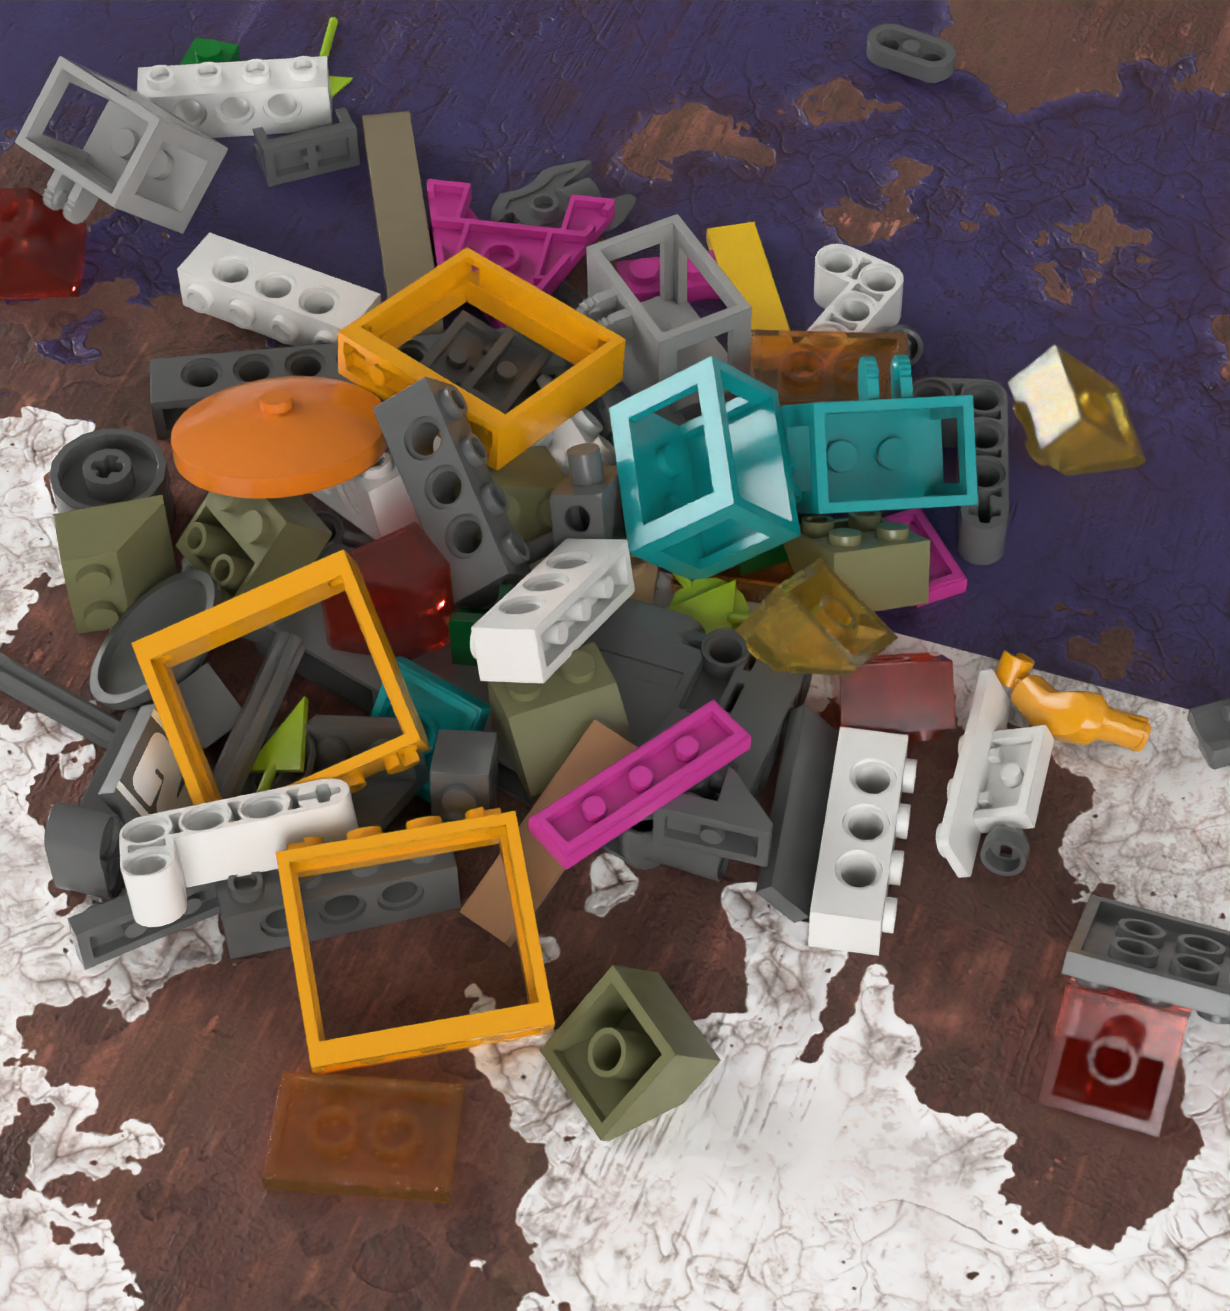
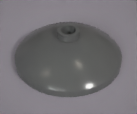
M188 570L163 580L134 602L110 630L97 652L90 673V690L94 698L111 710H126L127 708H137L152 703V696L131 643L223 603L220 585L204 571ZM209 651L171 667L177 684L200 668Z

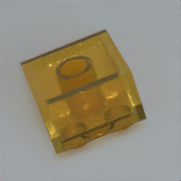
M1053 345L1008 381L1015 400L1013 411L1023 424L1028 438L1025 441L1026 449L1038 464L1042 466L1048 464L1065 476L1134 468L1146 462L1120 388L1057 345Z
M821 558L777 585L735 630L746 641V646L750 653L759 661L767 663L776 672L843 676L852 675L892 645L898 638Z

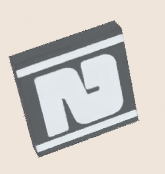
M155 704L141 706L98 794L115 814H118L124 824L145 815L193 806Z

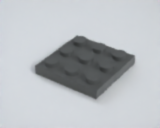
M1093 894L1090 895L1067 949L1061 974L1075 977V981L1079 985L1088 989L1107 991L1112 987L1134 993L1139 1001L1150 1006L1166 1008L1174 1004L1196 1010L1198 1016L1209 1022L1230 1024V931Z

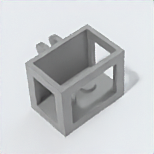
M62 56L58 58L15 141L17 145L55 169L47 183V188L44 189V194H42L43 204L53 211L63 208L64 218L71 223L79 225L80 222L83 223L85 219L87 220L90 211L93 210L100 198L114 208L181 234L184 233L228 151V148L133 88ZM69 82L109 100L83 149L43 133Z
M678 214L586 247L588 299H583V302L579 303V307L576 310L626 339L622 382L632 395L710 356L750 376L752 307ZM660 244V296L640 303L611 265L610 261ZM687 256L724 302L727 309L700 318L687 301ZM728 332V353L715 336ZM723 389L725 403L738 397ZM698 391L669 404L673 412H680L686 421L702 415Z

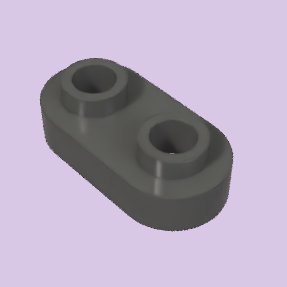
M898 24L878 25L871 29L867 35V57L872 63L881 68L889 69L926 83L943 81L954 73L956 50L950 42Z

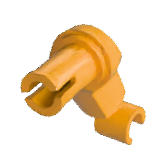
M1006 650L1003 651L995 669V674L1002 685L1014 689L1011 694V701L1031 726L1046 725L1054 740L1063 743L1085 746L1098 739L1120 745L1134 752H1139L1144 748L1151 730V724L1148 723L1149 718L1114 709L1108 706L1106 700L1099 693L1090 691L1059 692L1042 676H1029L1035 664L1031 657L1023 653H1017L1014 656Z

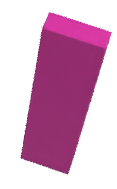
M713 699L528 819V831L567 870L749 750L751 747V735Z

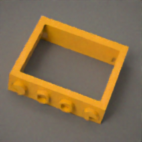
M466 247L338 331V373L356 385L374 393L382 401H386L424 377L455 386L466 401L468 412L465 414L471 431L481 440L486 448L488 461L485 464L498 471L623 380L626 339ZM472 265L475 266V267H477L478 270H476L475 272H473V271H472ZM465 302H468L572 363L574 366L514 409L504 414L397 348Z
M344 549L131 643L193 805L222 800V797L171 667L343 591H346L403 735L287 786L333 778L346 782L352 794L367 785L365 778L385 769L388 774L405 771L420 762L419 754L432 749L358 565Z
M483 807L467 811L465 813L466 819L446 823H442L440 816H426L408 821L406 823L407 829L383 833L380 826L362 827L347 832V840L323 844L322 837H304L302 842L286 844L287 850L275 852L312 1076L545 1035L553 1032L555 1026L516 811L501 813V808L484 810ZM499 844L528 1004L325 1040L298 878Z

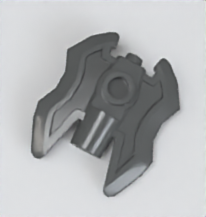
M584 160L542 170L536 179L519 190L500 193L491 209L490 221L561 228L572 194L601 197L600 190L595 182L590 178H584L592 169V161ZM624 194L610 198L615 199L616 214L614 220L604 231L615 229L625 220L636 204V197L634 195Z

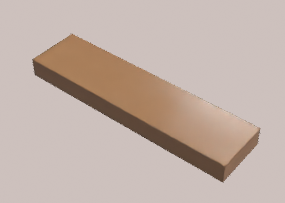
M595 719L519 826L534 913L565 869L528 831V819L638 748ZM500 853L459 912L511 948L516 941V934Z

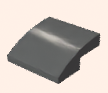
M462 310L420 363L506 414L551 359L553 352L509 326L502 334L465 310Z

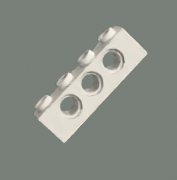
M299 56L296 58L269 60L251 59L248 61L220 63L204 62L201 64L171 66L156 65L138 68L137 92L211 138L254 136L252 129L263 127L266 135L299 133L333 124L332 95L327 56Z
M210 232L177 268L183 306L292 346L338 343V331L381 304L380 293Z
M387 449L372 467L360 475L331 488L311 493L383 546L421 526L393 456Z
M565 539L471 627L472 632L470 636V650L472 656L477 659L480 681L544 683L572 655V652L577 650L635 592L628 541L624 539Z
M840 727L810 908L808 946L879 956L882 932L894 933L898 898L887 897L889 885L900 886L904 851L894 850L896 838L907 839L911 805L902 804L901 798L902 792L913 794L917 770V759L907 758L909 735Z

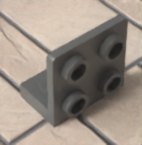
M315 714L305 724L307 733L314 739L316 750L314 767L316 773L403 735L397 718ZM424 753L418 755L420 759L418 764L405 771L388 774L385 769L365 778L367 785L351 794L358 828L380 826L382 831H384L429 781Z

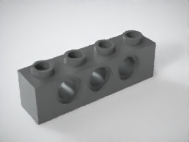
M424 377L374 407L373 411L453 603L481 609L498 599L501 583L513 584L514 588L531 572L527 562L530 559V553L523 538L513 530L506 513L509 510L508 500L502 489L493 482L485 464L488 461L486 448L481 440L472 433L465 417L468 408L464 397L455 386ZM440 432L441 442L438 449L434 452V439ZM460 480L462 486L461 493L455 501L453 492L455 485ZM481 528L482 542L478 549L475 550L474 537Z
M453 852L298 878L309 942L461 908L458 871ZM278 869L265 872H251L252 874L241 877L230 875L226 880L214 882L230 959L291 946Z

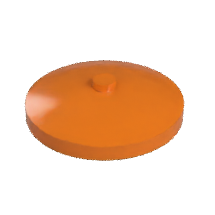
M287 376L236 385L202 399L186 410L176 421L171 432L174 463L178 472L190 483L209 492L225 496L267 499L292 497L321 491L360 475L372 467L382 457L383 453L386 452L388 444L373 411L374 407L383 402L374 393L359 385L326 377Z

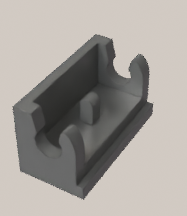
M345 107L335 109L340 123L268 140L263 127L252 129L257 141L254 144L255 156L268 187L360 165L357 128Z

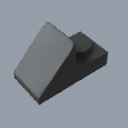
M728 766L718 801L702 798L692 792H684L656 810L653 814L652 841L767 867L770 859L773 823L735 770Z

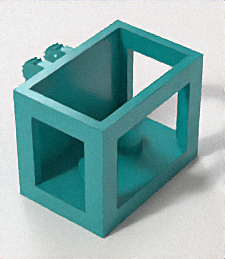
M905 354L894 355L891 360L892 399H880L877 360L873 356H862L858 362L859 401L818 402L780 406L787 451L790 452V455L796 456L798 470L792 474V481L795 485L801 486L802 501L796 504L797 513L827 514L978 505L973 395L913 398L911 364L908 355ZM957 418L960 483H944L941 419Z
M710 356L609 407L629 554L694 581L709 578L801 536L796 504L802 501L801 486L795 485L791 477L798 470L796 456L790 455V452L787 451L777 390ZM723 389L738 397L725 403ZM696 391L699 393L702 415L680 426L653 413Z

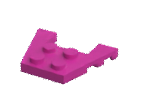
M428 179L426 183L437 266L468 247L549 295L556 290L585 255L586 247L593 245L614 220L616 214L615 199L572 194L561 228L468 219L466 215L472 201L471 183ZM472 265V271H473V272H475L476 270H478L477 267H475V266Z

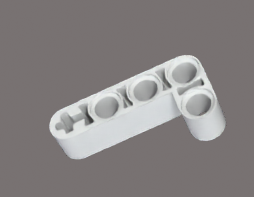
M830 244L817 252L815 256L814 300L825 311L778 364L777 391L780 406L830 402L833 398V388L856 372L860 358L862 356H870L881 343L882 336L886 330L898 324L901 318L904 281L903 274L899 268L843 244Z
M320 779L149 814L126 823L119 834L120 868L136 923L146 927H159L179 919L187 909V887L226 880L230 875L241 877L252 874L251 872H265L278 869L275 852L287 850L286 844L302 842L304 837L311 836L322 837L323 844L347 840L346 833L358 828L350 787L340 779Z

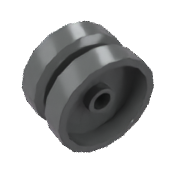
M104 428L82 434L64 445L53 459L49 482L57 506V513L163 495L170 534L174 530L176 509L173 494L169 487L170 477L167 462L161 447L147 435L130 429Z

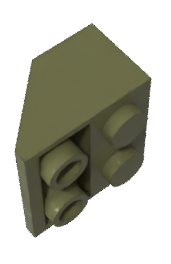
M209 492L175 546L195 570L206 572L220 585L223 602L315 562L333 533L299 495L282 498L253 499Z
M879 511L849 512L848 518L834 519L825 515L804 516L801 518V524H799L801 536L783 543L805 603L831 617L928 604L930 540L910 531L908 524L890 522L882 518Z

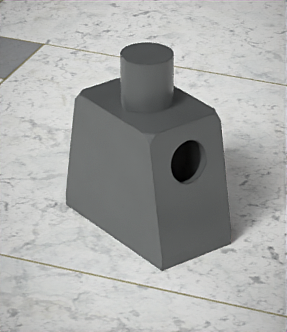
M583 443L567 449L570 472L552 491L550 496L554 549L567 538L627 540L617 465H602L598 444Z

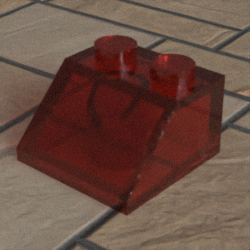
M0 188V299L80 297L87 237L86 223L84 221L83 223L80 222L79 225L71 223L64 218L63 208L53 211L43 204V196L31 188Z
M416 521L348 553L358 565L395 657L403 656L411 661L427 652L436 651L450 642L448 622L450 613L454 612L450 563ZM346 591L321 601L326 639L329 646L333 650L371 656Z
M940 652L828 657L830 686L836 729L838 731L840 727L888 733L907 732V735H909L908 740L926 741L940 739L941 730L956 729L953 661Z
M1071 977L1066 984L1037 1103L1159 1137L1193 1009L1174 1004L1166 1008L1150 1006L1139 1001L1134 993L1112 987L1107 991L1088 989L1079 985L1075 981V977Z

